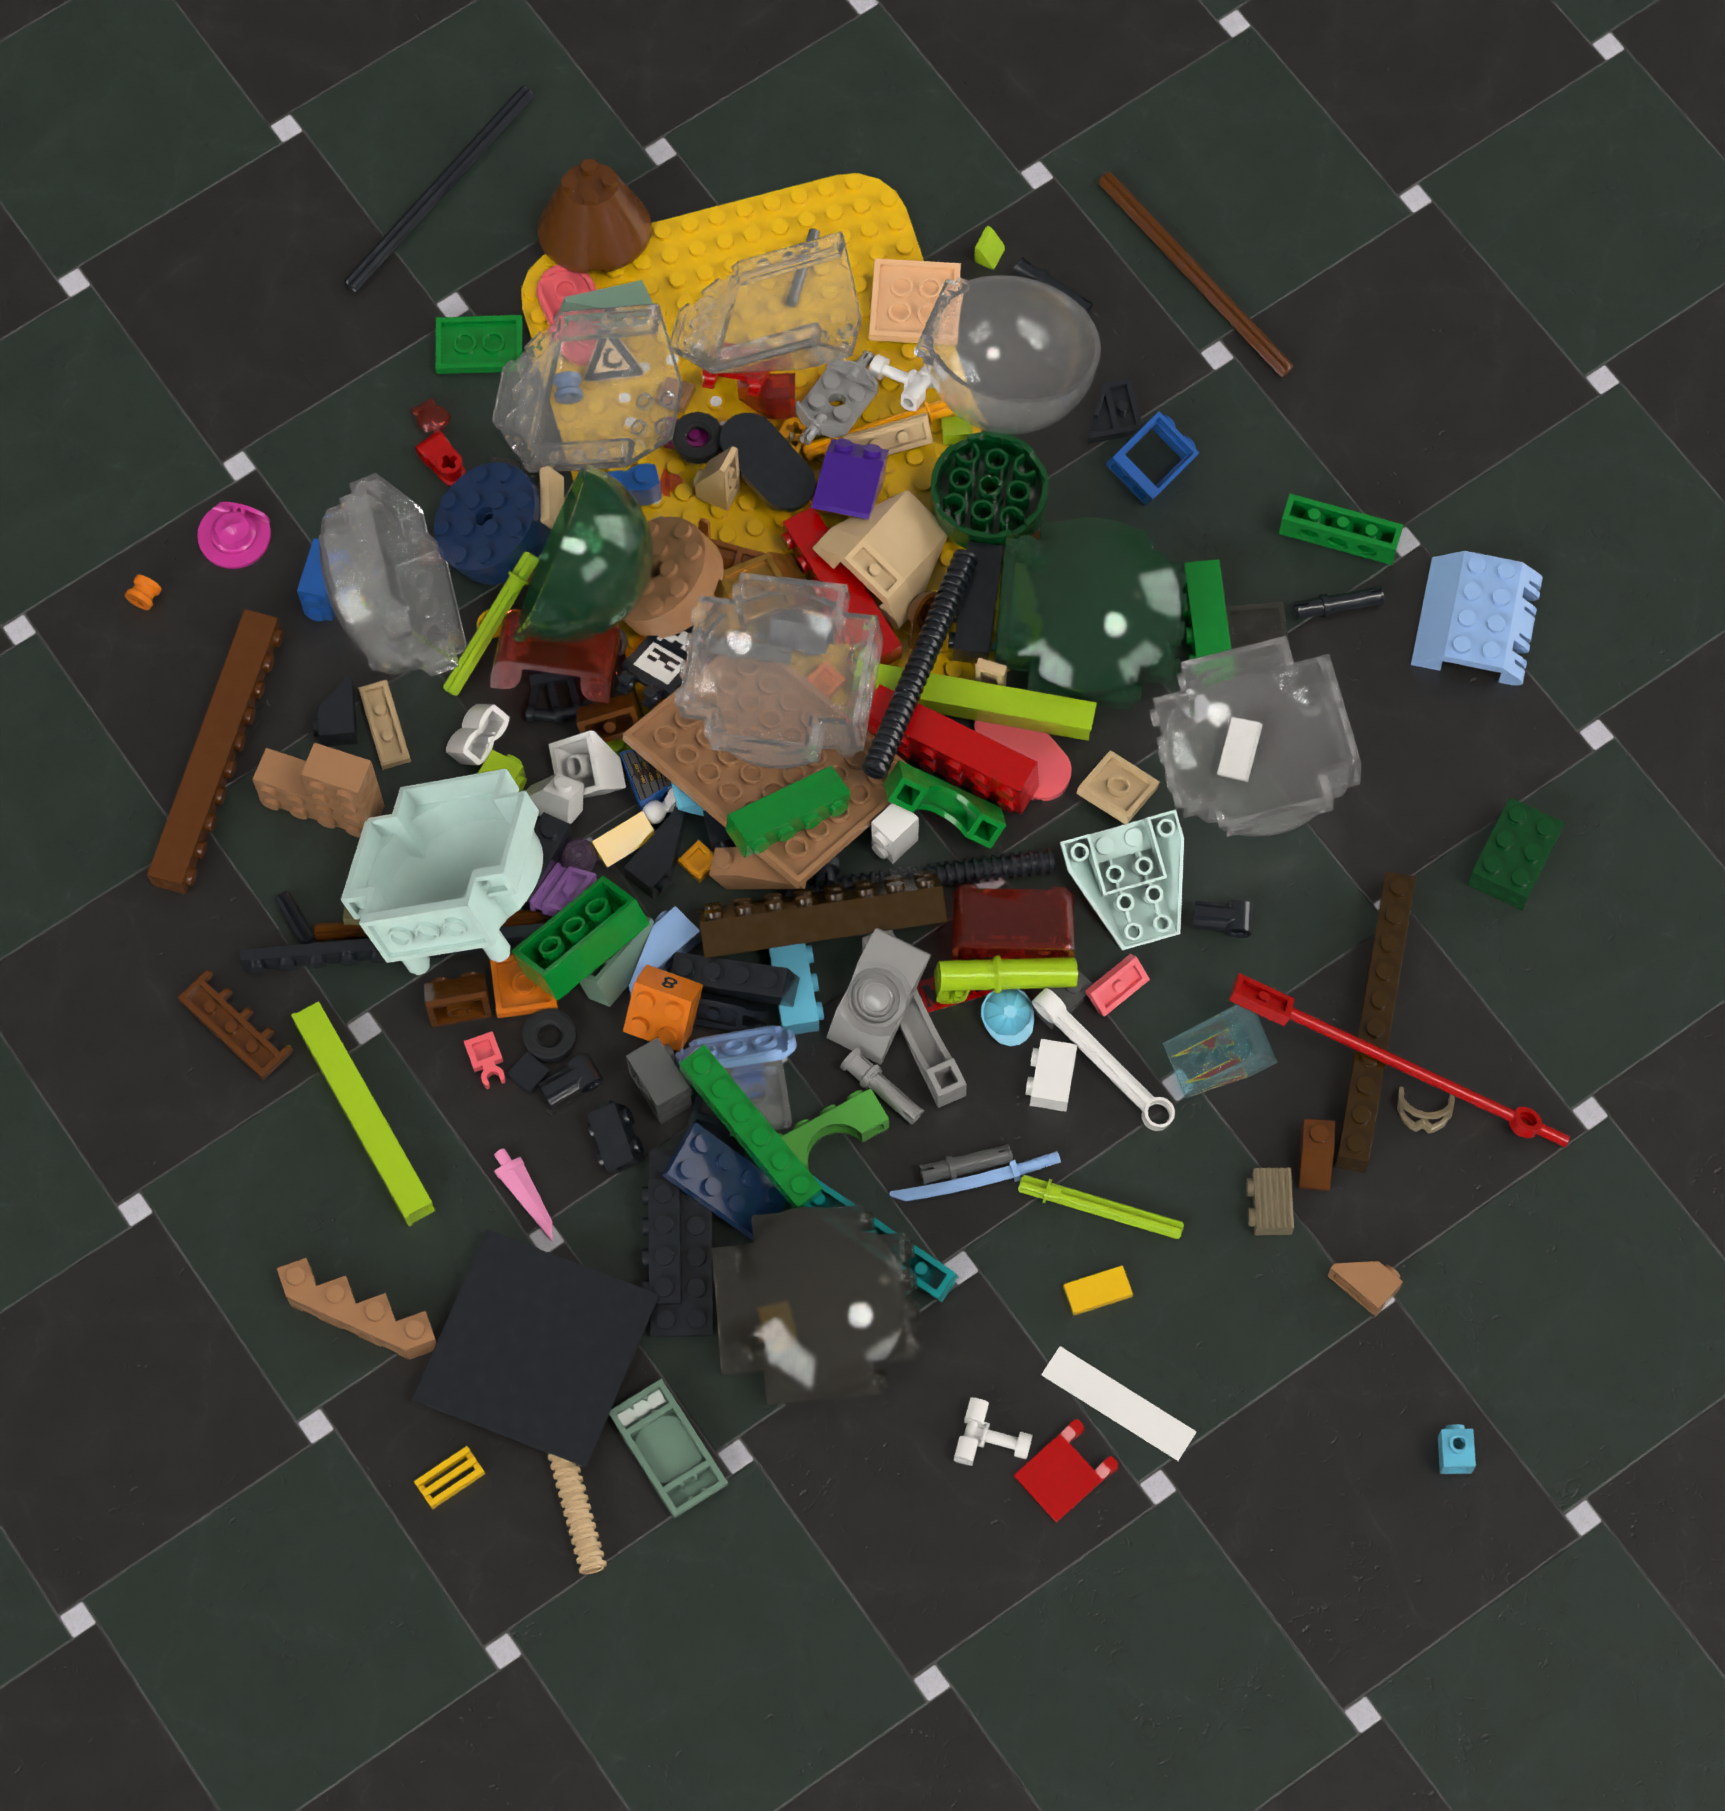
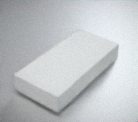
M1232 717L1217 775L1248 782L1263 726L1260 722Z

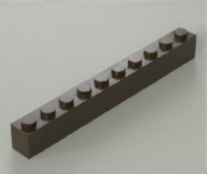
M1392 872L1385 873L1382 883L1357 1031L1358 1038L1386 1051L1388 1050L1416 881L1414 876ZM1354 1050L1335 1168L1365 1173L1370 1159L1385 1063L1357 1050Z

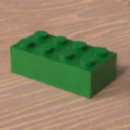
M602 876L514 948L511 953L524 975L558 1001L583 979L592 974L601 964L616 954L618 950L636 937L650 923L635 898L605 876Z

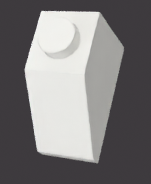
M559 773L531 785L526 790L539 810L538 816L540 817L545 812L571 824L583 811L584 783Z

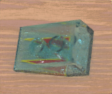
M1235 1005L1163 1043L1186 1098L1253 1076L1278 1063L1257 1013L1242 1008L1239 1005Z

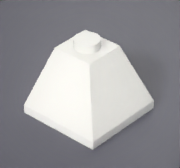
M587 731L549 744L554 775L559 773L584 783L583 798L604 795L626 788L621 759L595 731Z

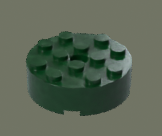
M979 432L967 435L966 439L947 447L934 466L931 477L932 513L943 531L947 534V537L961 547L967 549L968 541L1003 545V551L1013 549L1024 543L1028 537L1034 534L1045 517L1049 485L1046 468L1028 444L1012 435L1000 432Z

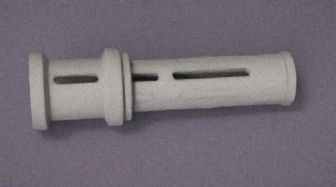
M858 1047L855 1048L845 1058L840 1068L843 1071H849L857 1078L862 1088H871L882 1100L907 1120L910 1125H913L921 1117L920 1114H923L924 1110L882 1075L879 1065H873L861 1055L862 1051Z

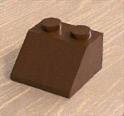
M466 972L459 978L453 979L438 977L432 979L430 983L424 984L425 1005L432 1028L492 1017L484 973Z

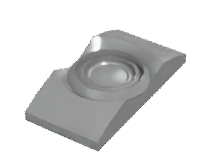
M876 928L857 963L852 980L837 1007L826 1038L852 1051L858 1047L862 1051L861 1055L881 1065L931 954Z

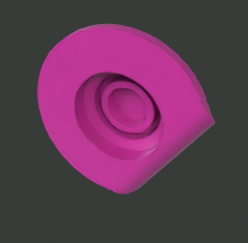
M233 502L218 503L203 517L198 528V543L204 556L213 564L227 569H238L253 564L263 556L271 540L270 520L267 515L252 507Z

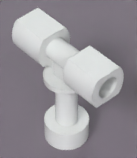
M878 354L873 358L869 367V372L875 379L882 380L886 376L904 384V391L901 394V406L911 411H916L926 399V389L934 388L943 377L944 365L941 362L928 359L919 372L912 369L907 373L890 366V360Z
M970 1398L964 1422L967 1423L964 1436L959 1437L954 1461L972 1466L977 1447L984 1448L985 1442L1014 1449L1015 1457L1027 1459L1033 1435L1020 1431L1018 1438L989 1430L990 1423L984 1422L989 1402L978 1398Z

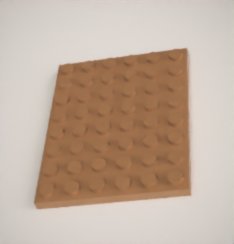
M748 631L737 639L762 643ZM722 655L716 656L623 733V741L725 828L728 814L832 765L851 792L846 811L837 817L830 816L822 820L812 829H804L795 833L791 839L785 842L779 841L772 844L764 852L757 854L797 889L871 825V822L891 804V802L887 801L883 784L898 760L906 763L898 755H895L885 779H874L867 776L862 770V764L865 762L868 750L875 739L874 735L789 665L736 657L734 660H729L728 656Z

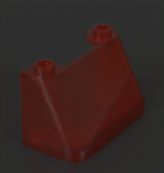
M512 609L504 616L491 672L490 687L511 689L520 682L522 669L581 677V692L587 699L609 703L617 676L621 639L620 630L613 622L525 609Z
M970 884L960 886L953 893L952 961L968 960L976 957V960H982V957H994L996 955L1013 958L1074 957V894L1065 887H1053L1050 890L978 888Z

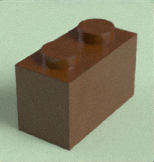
M634 691L627 695H619L577 708V726L580 734L587 731H595L605 743L623 738V733L643 718Z

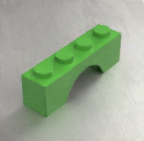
M871 1088L865 1092L858 1090L849 1095L846 1099L847 1101L839 1106L835 1104L823 1109L820 1112V1116L811 1121L804 1119L798 1122L791 1132L785 1135L779 1134L808 1171L810 1150L822 1137L833 1133H844L857 1138L863 1143L889 1129V1118Z

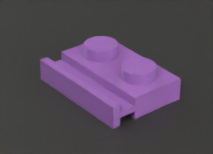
M556 863L529 901L530 910L535 911L539 909L542 910L543 914L553 917L597 881L596 874L571 866L564 868L561 866V863Z

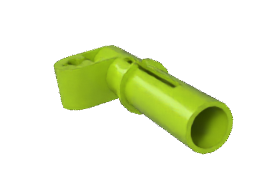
M999 955L989 960L938 961L934 970L936 1001L941 1004L961 1003L967 999L969 992L973 990H993L996 994H1000V991L1008 989L1075 988L1078 981L1077 961L1075 957L1001 959Z

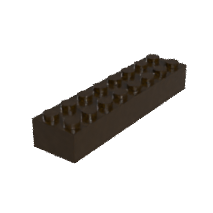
M929 870L916 872L914 877L902 878L901 875H891L885 877L884 881L872 883V880L868 879L854 882V886L843 888L841 884H832L825 886L823 891L812 892V889H799L794 891V895L783 897L781 893H772L763 896V900L752 901L751 898H739L733 901L734 904L722 906L721 902H712L703 905V909H698L705 958L873 933L876 928L888 931L947 922L943 886L938 874H932V871Z

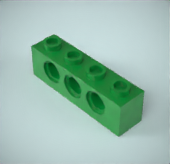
M1290 493L1282 517L1279 534L1392 565L1400 541L1403 524Z

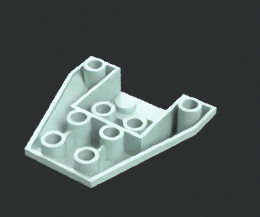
M1176 810L1060 842L1069 874L1121 950L1180 934L1184 836Z

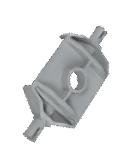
M865 350L855 362L828 360L825 372L801 404L797 400L796 413L801 423L807 427L799 437L803 444L806 441V445H810L816 435L820 436L822 434L831 438L847 435L878 393V382L867 369V366L874 358L872 352L868 353V350ZM833 401H841L844 403V405L834 407L830 403Z

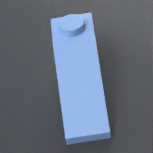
M676 906L669 912L667 910L663 911L655 919L629 984L630 996L632 995L634 982L646 964L668 971L673 965L676 952L688 953L701 942L700 930Z

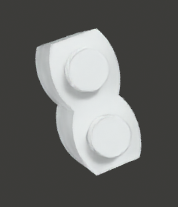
M494 704L474 705L466 713L462 722V728L451 736L446 752L460 764L480 765L492 751L494 741L505 732L509 723V716Z

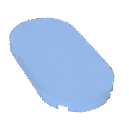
M765 1026L697 1038L689 1043L688 1048L685 1050L682 1048L680 1052H676L677 1060L675 1061L680 1071V1062L705 1044L724 1069L729 1071L780 1061L794 1052L797 1042L792 1030L785 1031L780 1026Z

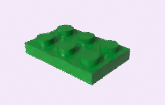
M522 315L436 317L437 374L523 372Z

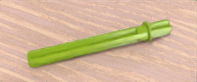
M527 551L523 552L513 571L508 572L510 576L443 685V688L448 693L454 696L459 695L524 585H529L527 580L539 562L535 555Z
M1023 1175L1019 1183L1018 1191L1020 1193L1043 1199V1203H1046L1047 1200L1174 1239H1179L1183 1231L1184 1223L1182 1221L1052 1183V1179L1045 1181Z

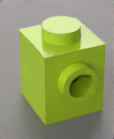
M492 750L478 773L507 769L519 787V792H521L527 781L522 762L513 755L507 754V756H504Z

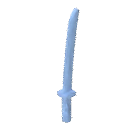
M1058 1151L1023 1163L1016 1164V1161L1013 1160L1009 1162L1010 1166L950 1181L895 1190L889 1194L892 1198L907 1202L973 1189L1014 1178L1016 1182L1021 1180V1175L1061 1163Z

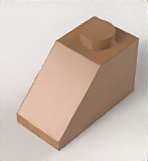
M1379 1261L1335 1263L1330 1268L1328 1274L1331 1280L1375 1317L1396 1295L1403 1283L1399 1279L1401 1277L1400 1274L1390 1265L1384 1266Z

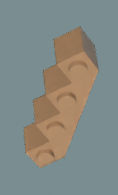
M307 1258L277 1268L285 1295L291 1307L312 1314L324 1322L352 1332L364 1340L380 1347L383 1346L409 1360L434 1351L437 1342L426 1311L396 1321L386 1293L356 1303L346 1275L317 1285Z

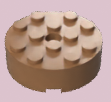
M663 517L649 520L633 531L627 538L622 539L610 559L604 578L606 602L621 620L642 636L658 635L660 638H665L678 634L696 623L713 604L716 598L714 592L718 581L723 579L724 567L721 553L704 533L686 519Z

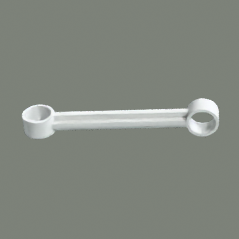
M1045 988L1032 1000V1004L1037 1012L1048 1022L1054 1023L1142 1110V1121L1146 1127L1154 1131H1161L1170 1125L1175 1116V1109L1172 1103L1166 1098L1152 1096L1067 1011L1063 1001L1053 991ZM1154 1104L1164 1106L1169 1113L1167 1122L1164 1124L1152 1122L1148 1116L1149 1107Z

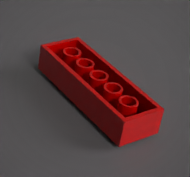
M879 684L862 712L864 728L874 736L878 731L879 725L882 723V718L891 701L892 694L895 692ZM919 703L914 709V714L908 724L907 731L904 732V738L901 740V745L898 747L896 755L902 760L908 761L911 759L919 763V766L929 773L934 774L937 772L945 776V779L955 786L960 787L963 785L971 789L972 793L981 799L986 800L989 798L997 802L998 806L1007 812L1012 813L1015 811L1021 815L1023 814L1039 787L1037 761Z

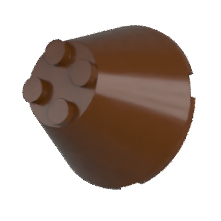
M585 159L580 165L571 168L561 179L560 184L540 216L538 237L544 253L557 265L578 273L588 274V270L605 269V273L625 267L643 253L651 238V218L642 201L610 167L597 163L594 159Z

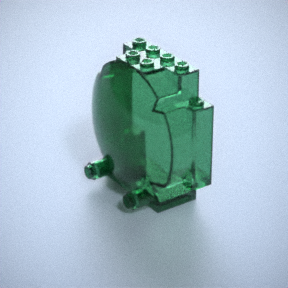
M1098 517L1073 518L1061 522L1042 521L1039 540L1031 535H1024L1019 539L1006 538L1002 557L994 662L1007 666V669L1029 671L1027 690L1096 702V706L1133 709L1135 701H1140L1142 683H1137L1138 681L1170 684L1173 675H1178L1180 658L1174 657L1175 647H1180L1181 639L1183 640L1185 622L1180 621V618L1183 617L1187 601V593L1182 592V589H1185L1186 572L1181 571L1182 562L1167 561L1162 552L1152 550L1153 540L1148 539V530L1134 529L1121 522Z

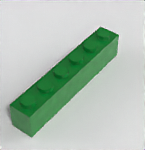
M705 1044L680 1062V1072L797 1214L822 1195L823 1188Z

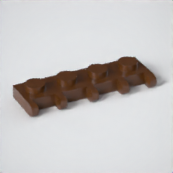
M206 970L178 996L179 1001L264 1081L292 1054L294 1049L287 1045L279 1052L268 1041L275 1031L268 1027L260 1034L247 1021L254 1011L247 1007L239 1014L226 1001L233 992L227 987L218 994L207 984L214 974L210 970Z

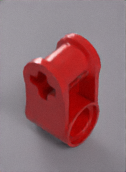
M435 431L414 447L424 464L431 468L445 485L451 487L466 473L460 454L451 446L441 431Z

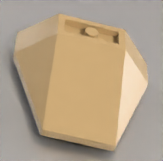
M906 490L874 506L869 519L853 516L833 526L812 549L833 569L840 562L845 565L883 602L878 607L880 612L898 630L908 620L907 611L912 601L919 594L925 592L947 539V534L939 525L936 517L909 490Z

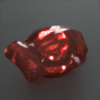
M433 398L428 399L411 410L416 415L420 429L425 432L443 430L445 425L449 424L451 418L449 412L435 404Z

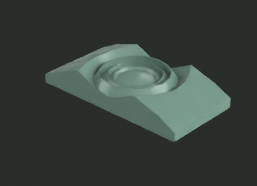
M662 1378L611 1409L609 1413L610 1418L674 1518L729 1485Z

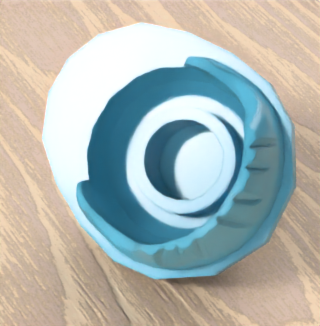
M1008 989L1000 991V994H996L994 991L987 994L981 1006V1018L990 1035L998 1043L1007 1046H1015L1025 1042L1031 1035L1034 1025V1011L1031 1000L1026 993L1020 989Z

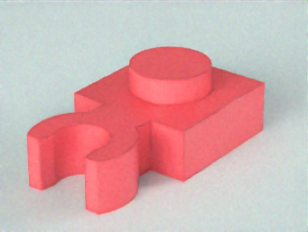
M493 1031L464 1041L474 1072L483 1069L481 1079L484 1087L490 1089L488 1079L492 1075L499 1076L501 1083H505L506 1078L503 1070L496 1066V1064L503 1062V1058Z

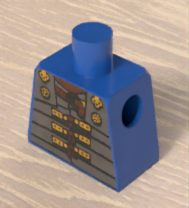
M635 750L621 752V763L640 811H643L644 806L650 801L657 800L663 802L668 795L667 792L672 788L671 781Z

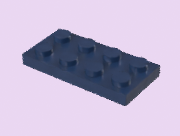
M696 1122L688 1127L662 1174L667 1180L757 1244L765 1242L787 1202L760 1168Z

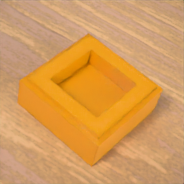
M698 840L678 859V864L700 883L710 873L714 853Z

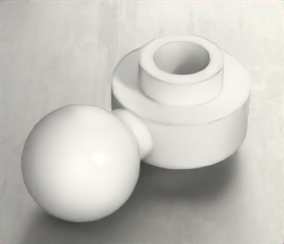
M673 788L667 792L668 795L663 802L653 800L644 806L643 812L651 824L661 823L665 819L666 813H672L677 808Z

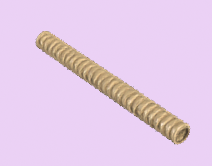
M549 1454L548 1459L553 1462L550 1465L551 1470H555L553 1477L558 1480L555 1485L557 1489H560L558 1496L563 1498L560 1502L561 1506L565 1508L563 1514L564 1517H568L566 1525L571 1527L568 1530L569 1535L573 1536L571 1543L576 1546L573 1549L574 1554L579 1556L576 1558L577 1564H581L579 1572L585 1575L599 1572L607 1566L605 1560H602L604 1552L599 1550L602 1545L600 1541H597L599 1538L598 1532H594L597 1527L596 1523L591 1521L594 1519L593 1513H589L591 1505L586 1503L589 1498L587 1494H584L586 1491L585 1485H581L584 1480L579 1475L581 1472L580 1466Z

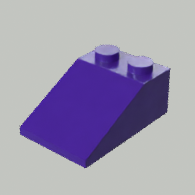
M832 439L826 451L811 508L869 519L885 481L889 450L882 449L875 444L861 445L853 443L848 439Z

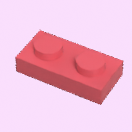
M1129 954L1086 989L1085 992L1098 1014L1105 1017L1150 979L1138 958Z

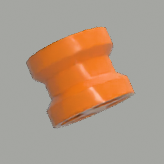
M137 574L133 580V587L128 589L124 596L133 605L144 610H150L153 605L152 600L154 596H158L162 589L152 579Z

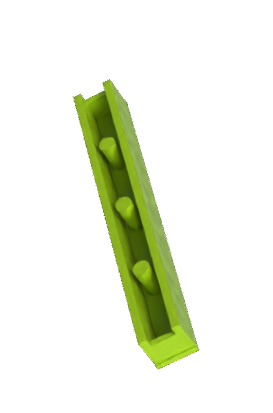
M862 660L856 685L858 699L870 701L879 684L895 691V687L898 685L902 671L905 668ZM931 673L927 679V684L924 686V691L918 701L919 704L943 715L1089 741L1097 704L1096 702Z
M319 1001L298 1013L291 1014L295 1026L408 1227L412 1226V1223L433 1213L435 1209L429 1195Z

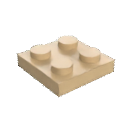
M1110 750L1079 785L1076 794L1127 825L1157 790L1160 781Z

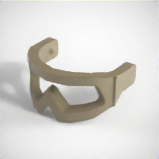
M1399 1087L1397 1111L1401 1121L1409 1129L1415 1132L1424 1129L1428 1134L1434 1133L1443 1128L1452 1117L1455 1096L1449 1095L1448 1105L1444 1109L1436 1112H1423L1409 1105L1404 1098V1087ZM1405 1110L1413 1116L1422 1119L1414 1122L1407 1116ZM1443 1117L1439 1122L1434 1123V1124H1431V1123L1427 1120V1119H1438V1118Z

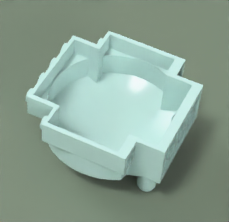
M507 769L400 787L392 814L368 818L365 821L341 901L355 920L360 919V926L387 963L402 961L409 972L416 975H421L429 969V956L483 948L490 960L496 962L505 961L510 955V944L499 929L527 901L538 882L542 869V846L534 832L539 810L526 791L519 792V787Z

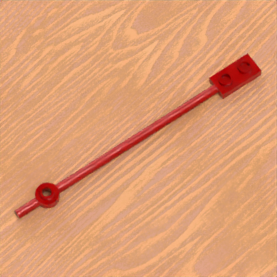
M1241 973L1234 980L1229 1001L1242 1008H1246L1283 1026L1287 1024L1289 1019L1509 1121L1513 1132L1520 1137L1533 1138L1537 1134L1563 1147H1566L1570 1140V1136L1543 1124L1541 1117L1531 1108L1518 1107L1516 1110L1510 1109L1294 1008L1295 999Z

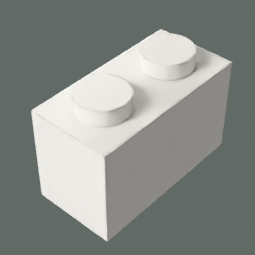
M893 803L871 822L873 851L881 859L887 858L893 864L918 841L919 818L914 813Z
M1041 1039L1039 1049L1033 1048L1030 1066L1036 1067L1035 1076H1028L1025 1095L1031 1096L1030 1106L1067 1111L1077 1051L1076 1044Z

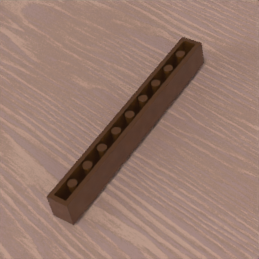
M244 609L147 873L152 886L186 895L189 885L193 886L198 873L196 866L199 858L203 859L205 856L207 835L209 831L213 832L216 826L217 815L215 813L218 805H223L225 801L227 780L234 776L236 770L235 758L238 751L242 752L245 746L246 735L244 733L247 725L251 726L256 713L254 706L256 700L261 699L265 690V682L263 681L266 673H270L273 669L276 646L280 647L283 641L284 630H282L277 617Z

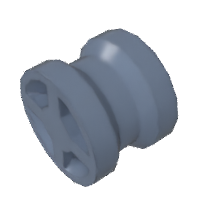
M565 371L553 376V385L557 389L554 397L557 403L573 404L583 399V391L579 386L582 382L580 373Z

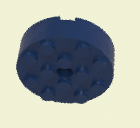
M502 462L479 465L465 473L442 496L436 513L434 539L440 555L472 581L489 585L506 582L510 576L508 572L513 571L523 552L527 551L538 558L549 540L551 529L540 521V485L516 466Z

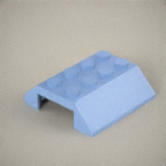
M1469 551L1432 557L1411 665L1440 671L1442 662L1445 661L1500 672L1499 683L1515 686L1522 685L1527 661L1517 653L1526 654L1529 652L1530 644L1528 643L1531 642L1535 622L1534 617L1536 616L1537 609L1528 601L1539 599V590L1541 589L1543 577L1523 562Z

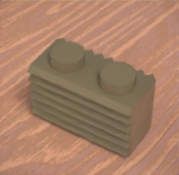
M1254 1168L1252 1178H1247L1246 1181L1247 1197H1253V1208H1248V1226H1254V1235H1292L1294 1217L1291 1168Z

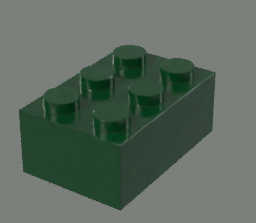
M1509 797L1472 871L1468 885L1523 911L1561 834L1565 822Z

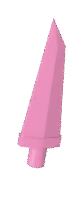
M504 1148L500 1149L494 1154L501 1167L494 1171L495 1174L552 1241V1220L524 1166L525 1163L521 1157L512 1160Z

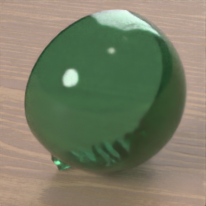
M584 464L567 493L526 593L513 634L516 642H522L527 636L552 643H574L597 637L620 624L634 610L647 588L653 566V541L647 518L631 492L621 482L598 468Z

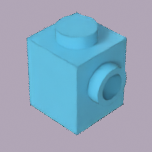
M1460 1424L1448 1425L1445 1427L1446 1429H1441L1438 1435L1440 1474H1472L1476 1467L1473 1429H1465V1426Z

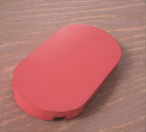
M555 265L547 269L541 276L536 289L538 302L562 354L574 364L588 366L603 326L561 319L558 313L564 297L597 289L589 274L573 272L560 265Z
M975 720L974 728L976 732L1037 761L1039 787L1031 800L1051 801L1066 791L1071 778V763L1064 751L1048 733Z

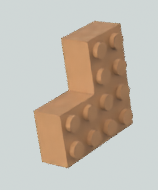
M317 743L313 744L307 761L266 748L252 779L259 799L265 807L272 810H279L281 808L290 811V814L299 819L305 820L309 817L318 820L319 824L327 828L333 829L336 826L346 829L347 833L359 838L365 821L368 818L381 816L385 808L370 760Z

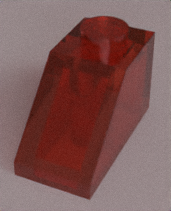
M795 373L769 374L762 385L758 397L747 395L749 388L747 381L737 380L738 399L766 419L796 418Z

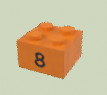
M646 964L634 982L623 1032L647 1041H652L658 1037L663 1046L669 1044L671 1049L680 1052L692 1034L703 984Z

